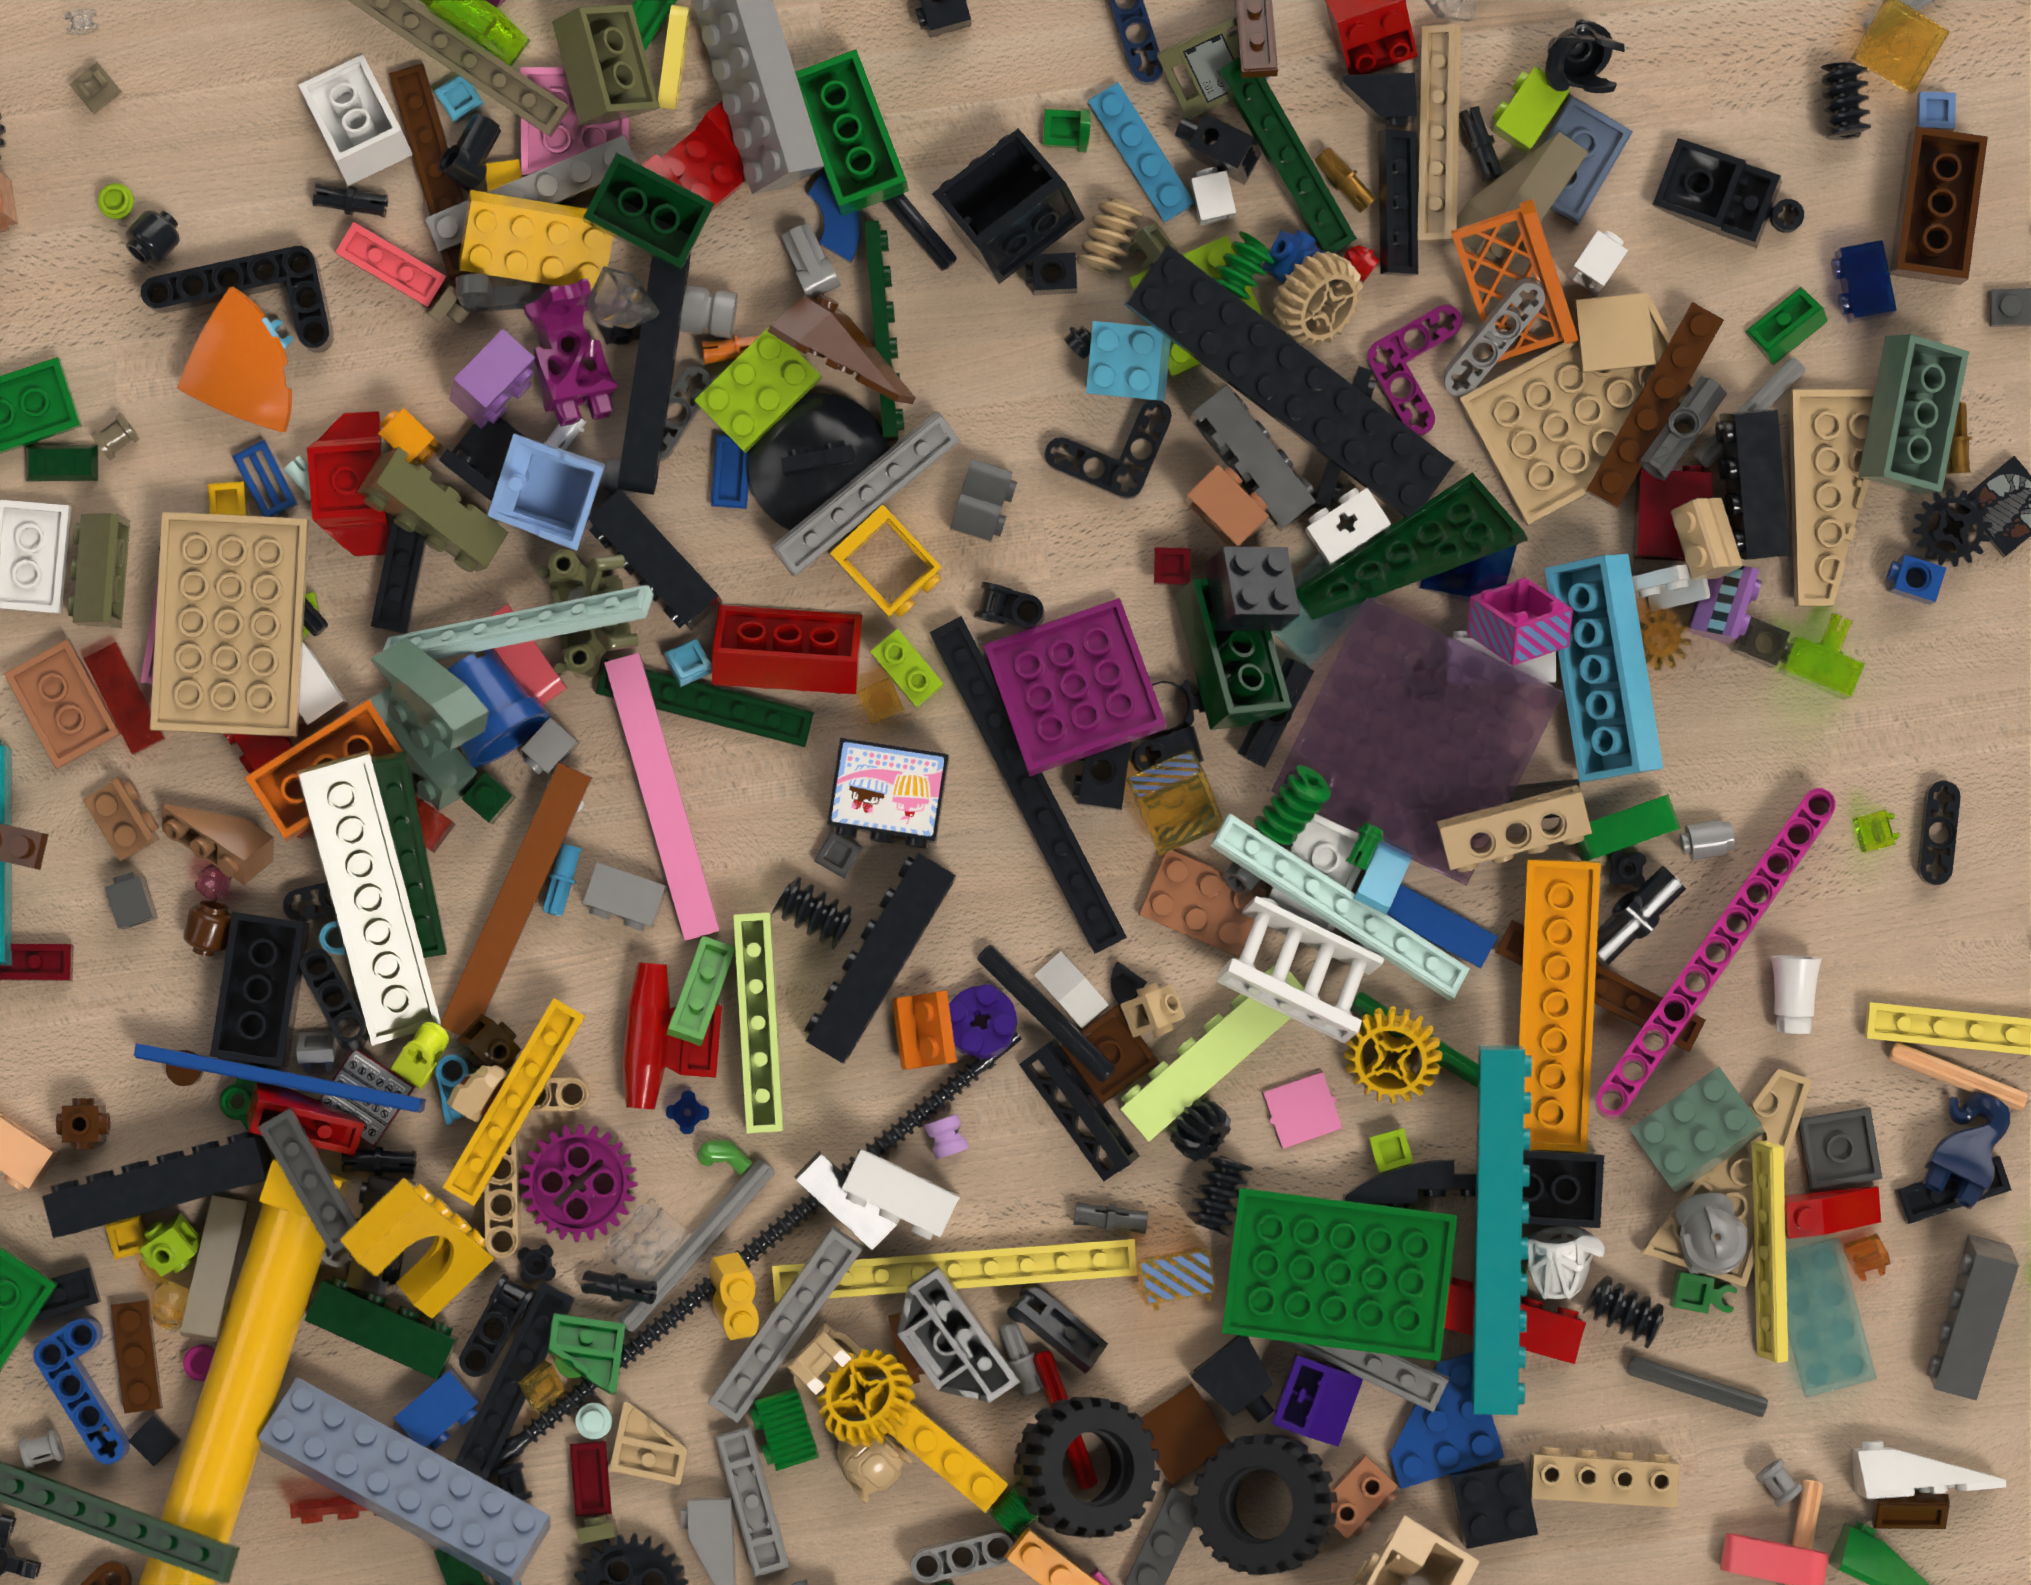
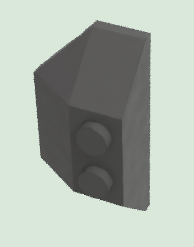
M938 1266L907 1287L897 1335L938 1391L991 1403L1020 1383L993 1338L955 1285Z

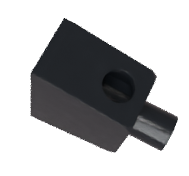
M1208 115L1202 118L1200 124L1184 117L1175 132L1176 137L1189 143L1188 147L1196 160L1211 168L1216 167L1219 172L1227 170L1228 177L1243 185L1246 184L1262 154L1254 136Z
M1237 1335L1189 1373L1192 1379L1232 1416L1246 1408L1254 1420L1260 1423L1274 1412L1273 1407L1263 1396V1393L1272 1387L1273 1383L1247 1336Z

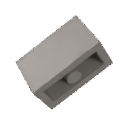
M597 862L583 904L591 906L590 914L609 920L612 913L625 918L623 925L644 931L645 925L654 927L668 886Z

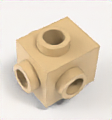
M1157 983L1150 984L1136 990L1137 998L1120 1004L1133 1038L1152 1031L1154 1038L1175 1030L1172 1023L1186 1018L1173 984L1160 989Z

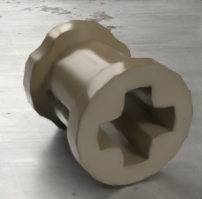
M121 413L116 415V421L99 433L96 431L91 433L92 438L109 460H112L115 457L114 453L127 443L139 440L138 435Z

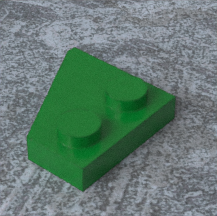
M553 1313L547 1352L609 1395H615L617 1392L626 1324Z

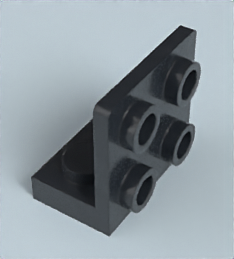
M502 418L495 424L489 421L482 429L474 423L452 452L447 449L439 461L492 502L513 434L525 436Z

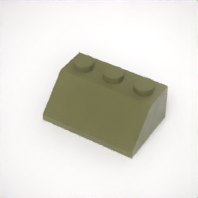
M632 5L579 7L552 21L580 125L610 123L660 108Z
M81 514L80 523H75L73 540L74 544L78 545V558L73 559L71 563V580H76L75 595L69 596L68 615L73 616L72 622L77 625L122 628L130 520L119 514Z

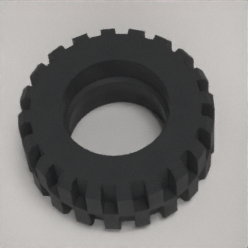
M1071 1397L1070 1400L1061 1399L1053 1402L1051 1409H1041L1035 1415V1419L1038 1422L1026 1425L1022 1432L1023 1435L1027 1436L1024 1443L1018 1442L1015 1450L1016 1454L1021 1455L1020 1463L1014 1464V1475H1020L1021 1483L1016 1485L1019 1496L1028 1498V1501L1024 1504L1025 1508L1030 1514L1039 1515L1038 1522L1046 1528L1055 1529L1056 1533L1067 1536L1105 1538L1113 1536L1115 1531H1125L1132 1525L1130 1519H1140L1145 1514L1146 1509L1143 1507V1504L1145 1502H1152L1156 1491L1151 1488L1153 1481L1159 1482L1160 1471L1155 1470L1154 1461L1160 1460L1158 1449L1151 1448L1150 1442L1155 1439L1151 1430L1140 1427L1144 1420L1137 1413L1128 1412V1406L1120 1402H1110L1106 1398ZM1090 1432L1096 1434L1106 1445L1111 1460V1472L1104 1490L1092 1501L1081 1502L1070 1493L1065 1484L1063 1460L1073 1440L1082 1433Z
M1245 1435L1235 1438L1234 1442L1224 1443L1218 1447L1217 1454L1215 1456H1208L1202 1464L1205 1471L1203 1474H1197L1193 1483L1199 1487L1198 1494L1191 1495L1190 1506H1197L1198 1516H1193L1192 1521L1194 1528L1201 1527L1203 1535L1199 1539L1203 1546H1211L1214 1550L1211 1556L1219 1563L1227 1562L1229 1569L1236 1572H1248L1249 1575L1260 1576L1283 1573L1303 1566L1304 1561L1312 1560L1319 1553L1317 1548L1320 1545L1326 1544L1331 1534L1327 1532L1329 1525H1335L1337 1517L1336 1513L1331 1512L1332 1503H1338L1337 1492H1330L1329 1483L1333 1482L1330 1471H1323L1320 1467L1323 1464V1460L1317 1453L1310 1454L1307 1445L1300 1441H1292L1289 1437L1283 1435ZM1261 1469L1277 1473L1287 1484L1292 1496L1293 1507L1290 1521L1279 1536L1271 1539H1259L1252 1536L1241 1524L1236 1510L1237 1492L1242 1481L1249 1473Z

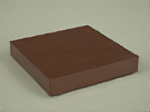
M1118 1004L1080 1031L1115 1066L1114 1073L1106 1081L1100 1082L1063 1045H1060L1102 1104L1160 1064L1141 1036L1133 1038L1125 1015Z
M1190 1384L1141 1416L1144 1422L1140 1427L1151 1430L1155 1438L1154 1441L1150 1442L1151 1448L1158 1449L1160 1460L1156 1462L1171 1485L1202 1466L1208 1456H1215L1218 1447L1224 1443H1230L1193 1384Z

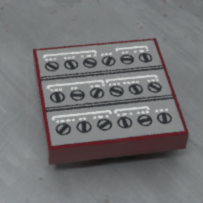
M360 1049L351 1051L332 1080L408 1096L416 1088ZM323 1094L318 1100L364 1120L365 1125L360 1139L374 1148L378 1145L401 1110Z

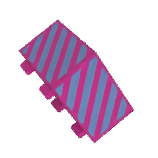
M1526 577L1516 580V582L1495 589H1487L1480 594L1470 597L1467 635L1514 666L1569 647L1573 608Z

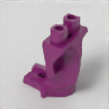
M588 278L581 279L570 285L549 287L540 299L523 307L525 315L530 321L534 322L539 334L540 346L534 348V362L540 376L545 412L554 411L561 427L573 425L580 421L582 417L578 406L588 404L591 417L594 420L610 417L613 412L611 397L618 388V384L608 369L600 340H591L584 329V312L590 310L593 305ZM570 337L573 339L574 349L572 352H564L561 349L560 344L563 338ZM584 359H589L593 362L594 371L586 370L583 363Z

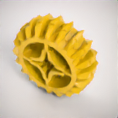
M1395 1006L1389 1008L1388 1016H1385L1381 1008L1375 1010L1374 1018L1368 1014L1363 1015L1361 1019L1362 1025H1360L1358 1033L1345 1043L1350 1048L1344 1051L1343 1056L1351 1061L1347 1064L1346 1071L1348 1073H1357L1352 1080L1353 1084L1359 1085L1364 1082V1095H1368L1371 1090L1376 1091L1377 1102L1381 1101L1384 1094L1389 1095L1390 1103L1394 1104L1400 1094L1407 1103L1411 1100L1412 1092L1418 1096L1423 1095L1425 1090L1423 1085L1431 1087L1435 1080L1432 1075L1439 1074L1441 1066L1436 1062L1442 1059L1443 1053L1435 1048L1439 1046L1440 1039L1438 1037H1429L1434 1030L1432 1025L1421 1027L1424 1019L1422 1015H1418L1414 1021L1409 1019V1008L1403 1011L1402 1016L1397 1015ZM1388 1031L1400 1032L1405 1034L1406 1036L1402 1038H1396L1392 1036ZM1372 1038L1378 1055L1369 1064L1365 1056L1364 1046L1366 1041ZM1418 1046L1422 1057V1065L1414 1072L1408 1055L1411 1054L1414 1047ZM1388 1050H1391V1053L1393 1051L1401 1052L1398 1060H1395L1394 1057L1393 1059L1385 1058ZM1384 1072H1389L1394 1074L1398 1079L1387 1078L1380 1074Z
M863 1348L859 1357L854 1353L848 1352L852 1359L844 1367L836 1362L838 1369L834 1373L826 1371V1376L830 1380L828 1383H823L825 1387L821 1391L824 1395L816 1398L818 1404L822 1407L818 1411L819 1415L826 1421L824 1423L826 1429L830 1433H834V1436L841 1442L847 1440L851 1446L855 1447L861 1442V1444L869 1448L872 1445L873 1439L878 1443L884 1444L885 1434L889 1433L891 1436H897L894 1428L898 1423L900 1425H907L903 1414L913 1412V1407L908 1403L916 1398L915 1393L910 1389L914 1385L913 1380L907 1375L906 1367L902 1363H897L898 1360L892 1355L887 1354L885 1356L882 1351L877 1349L871 1354ZM882 1375L887 1378L882 1381L878 1379L868 1381L866 1376ZM850 1415L854 1417L864 1415L867 1420L855 1422L845 1418Z

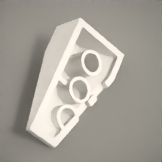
M1884 1441L1862 1442V1448L1852 1449L1854 1491L1866 1499L1915 1496L1914 1490L1919 1489L1920 1493L1939 1494L1948 1491V1488L1953 1487L1957 1491L2006 1488V1480L2000 1477L1892 1447H1884Z

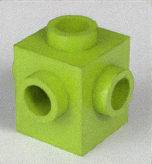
M180 1212L165 1223L159 1220L152 1224L144 1232L146 1237L139 1251L145 1264L149 1268L155 1269L162 1277L172 1270L178 1273L192 1262L193 1259L191 1257L196 1254L202 1238Z

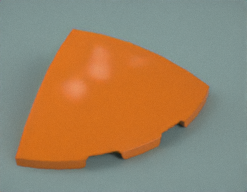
M230 287L203 328L186 363L177 389L239 419L281 433L286 432L292 408V389L286 387L284 367L288 364L285 350L280 338L273 337L262 321L265 314L244 293L235 287Z

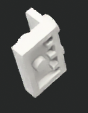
M1687 564L1632 576L1634 592H1639L1640 598L1648 597L1652 612L1710 598L1708 580L1706 578L1692 580Z

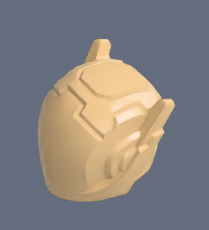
M889 1433L884 1435V1444L878 1443L873 1439L870 1448L865 1447L861 1442L857 1447L851 1446L847 1440L845 1442L839 1441L837 1457L840 1461L844 1477L864 1503L869 1501L868 1496L871 1493L883 1492L894 1485L902 1475L903 1464H910L912 1462L911 1458L907 1455L908 1451Z

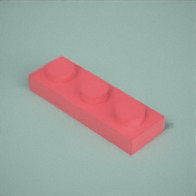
M355 222L352 223L335 252L338 256L430 309L448 279L447 276Z

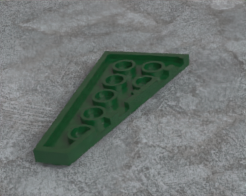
M1472 472L1429 500L1410 517H1403L1297 587V600L1309 617L1315 620L1528 541L1524 530Z

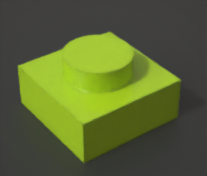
M1403 1127L1368 1137L1379 1173L1414 1163Z

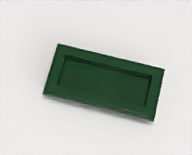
M26 445V482L98 481V445Z

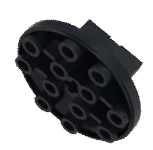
M805 394L749 449L748 475L755 498L764 512L778 525L790 531L890 449L887 438H883V429L877 420L856 402L835 394ZM866 519L859 523L855 528L862 524Z

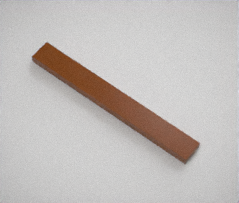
M558 762L444 1013L440 1025L442 1028L461 1035L481 1014L485 1015L593 777Z

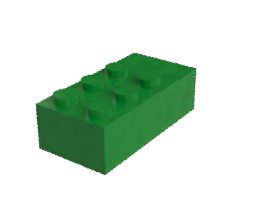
M857 49L796 71V77L824 164L823 168L841 215H848L909 192L906 177Z

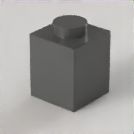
M134 872L112 878L114 884L105 887L118 929H127L158 919L145 877H135Z

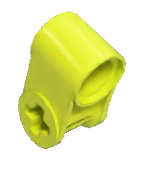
M434 1022L423 1023L413 1040L404 1046L391 1071L422 1090L436 1071V1066L448 1045L449 1037L446 1031Z

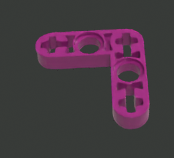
M1451 305L1439 306L1376 341L1367 353L1366 361L1370 370H1373L1372 374L1397 418L1419 436L1426 435L1431 431L1435 424V414L1407 363L1451 339L1459 332L1462 326V316L1457 308ZM1443 313L1446 317L1452 315L1455 319L1451 324L1452 330L1448 331L1445 327L1436 330L1433 334L1438 339L1432 341L1429 330L1422 323L1428 321L1429 327H1432L1439 322V314ZM1418 330L1423 334L1425 340L1421 348L1415 350L1406 346L1404 336L1408 331ZM1379 348L1383 352L1390 351L1392 353V356L1389 358V364L1393 370L1397 365L1402 369V371L1393 373L1387 380H1384L1382 377L1383 374L1388 372L1382 362L1378 364L1374 362L1377 356L1376 349ZM1400 378L1409 382L1411 392L1407 397L1397 398L1392 394L1390 388L1394 380ZM1415 396L1420 401L1413 405L1419 415L1426 413L1428 416L1424 422L1425 428L1423 429L1418 425H1410L1409 421L1413 418V414L1409 407L1404 412L1399 407L1408 404Z

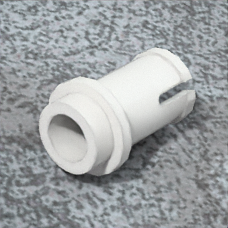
M581 418L578 423L561 427L558 424L549 438L544 441V444L566 451L578 433L585 431L583 426L587 421Z

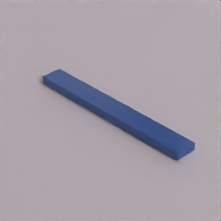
M136 1043L134 1056L137 1059L416 1113L424 1111L426 1103L424 1098Z

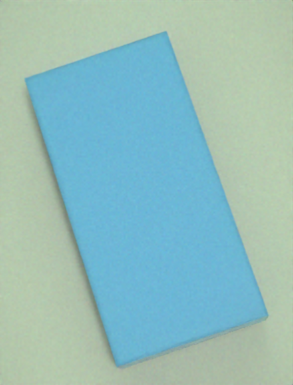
M1386 841L1379 842L1353 899L1387 914L1413 855Z

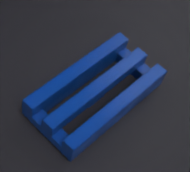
M265 440L232 456L263 517H273L298 505ZM261 450L287 499L282 503L256 454ZM250 457L274 505L273 508L268 509L243 459Z

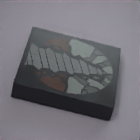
M2014 455L1967 494L1966 499L1971 501L1978 497L1980 501L1976 506L1977 509L1988 508L1989 512L1982 518L1984 522H1991L1993 526L1984 529V534L1991 538V544L2003 558L2031 536V474ZM1960 505L1965 513L1970 512L1966 507Z

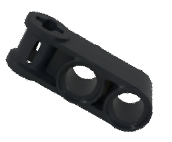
M505 1273L501 1276L488 1300L487 1307L460 1354L459 1366L466 1375L480 1377L489 1373L518 1320L521 1319L528 1308L536 1290L532 1288L527 1290L510 1281L509 1275ZM505 1291L519 1298V1301L506 1295ZM491 1318H498L504 1325V1332L497 1339L490 1338L485 1332V1324ZM473 1350H479L486 1356V1365L480 1371L472 1370L467 1364V1357Z

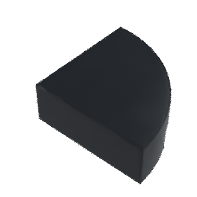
M1117 961L1111 974V989L1115 1000L1120 1005L1138 996L1136 990L1143 988L1147 981Z

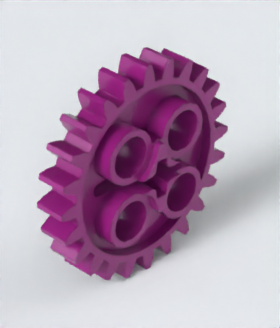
M578 1124L576 1134H572L569 1126L565 1125L563 1126L562 1137H559L554 1130H551L549 1132L551 1139L549 1144L542 1139L537 1140L541 1148L540 1153L528 1151V1155L534 1160V1163L523 1164L521 1167L530 1173L529 1177L519 1180V1183L529 1186V1191L524 1192L521 1198H532L533 1201L527 1207L526 1212L537 1210L540 1214L534 1223L539 1224L545 1220L549 1222L546 1229L547 1234L554 1231L556 1227L559 1228L561 1240L565 1239L568 1232H573L574 1241L579 1242L582 1232H586L587 1237L591 1241L595 1239V1229L597 1228L603 1235L609 1234L606 1223L610 1222L617 1227L620 1226L621 1223L616 1216L617 1213L629 1215L630 1211L623 1204L625 1201L631 1202L636 1200V1197L627 1193L628 1188L638 1186V1182L628 1180V1175L637 1171L636 1167H626L625 1162L631 1158V1153L624 1155L618 1153L623 1145L622 1141L614 1145L609 1144L611 1132H607L602 1138H599L598 1126H593L590 1133L585 1134L584 1125ZM578 1146L585 1148L589 1153V1162L581 1168L573 1165L570 1159L571 1151ZM597 1160H603V1165L584 1182L587 1188L585 1191L582 1189L575 1190L560 1206L554 1204L555 1200L573 1185L574 1181L571 1178L573 1174L577 1177L581 1176ZM557 1172L562 1177L563 1184L558 1192H550L544 1186V1177L547 1173ZM601 1173L609 1174L614 1180V1188L608 1194L599 1192L595 1187V1180ZM574 1198L582 1199L587 1204V1214L581 1219L574 1218L569 1213V1203Z

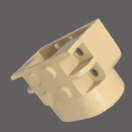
M1404 1515L1396 1530L1386 1538L1381 1549L1376 1553L1373 1552L1368 1560H1364L1354 1575L1356 1580L1354 1585H1468L1480 1561Z

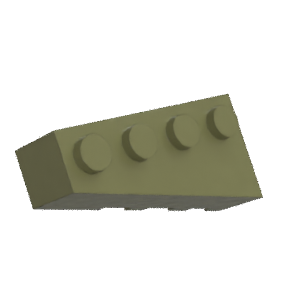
M400 447L379 456L357 491L365 497L364 502L376 511L383 512L385 510L394 516V522L408 532L415 530L425 537L424 542L430 548L438 552L446 551L455 557L454 563L463 570L479 572L486 569L509 532L476 506L467 504L464 507L460 504L462 498L450 486L433 483L431 481L433 473L420 464L417 467L406 462L405 459L408 453Z

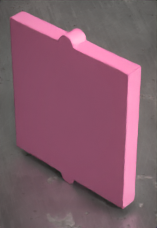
M1323 1072L1263 1092L1271 1114L1269 1122L1275 1126L1282 1149L1342 1129L1334 1105L1336 1098L1331 1096Z

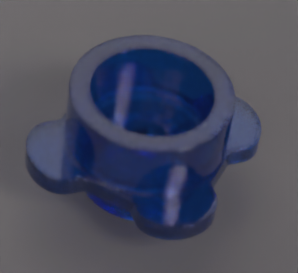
M684 1091L681 1094V1099L676 1104L669 1105L666 1108V1116L669 1119L675 1120L683 1134H691L697 1123L709 1117V1109L707 1106H701L696 1100L694 1092ZM686 1109L691 1110L690 1116L684 1114Z

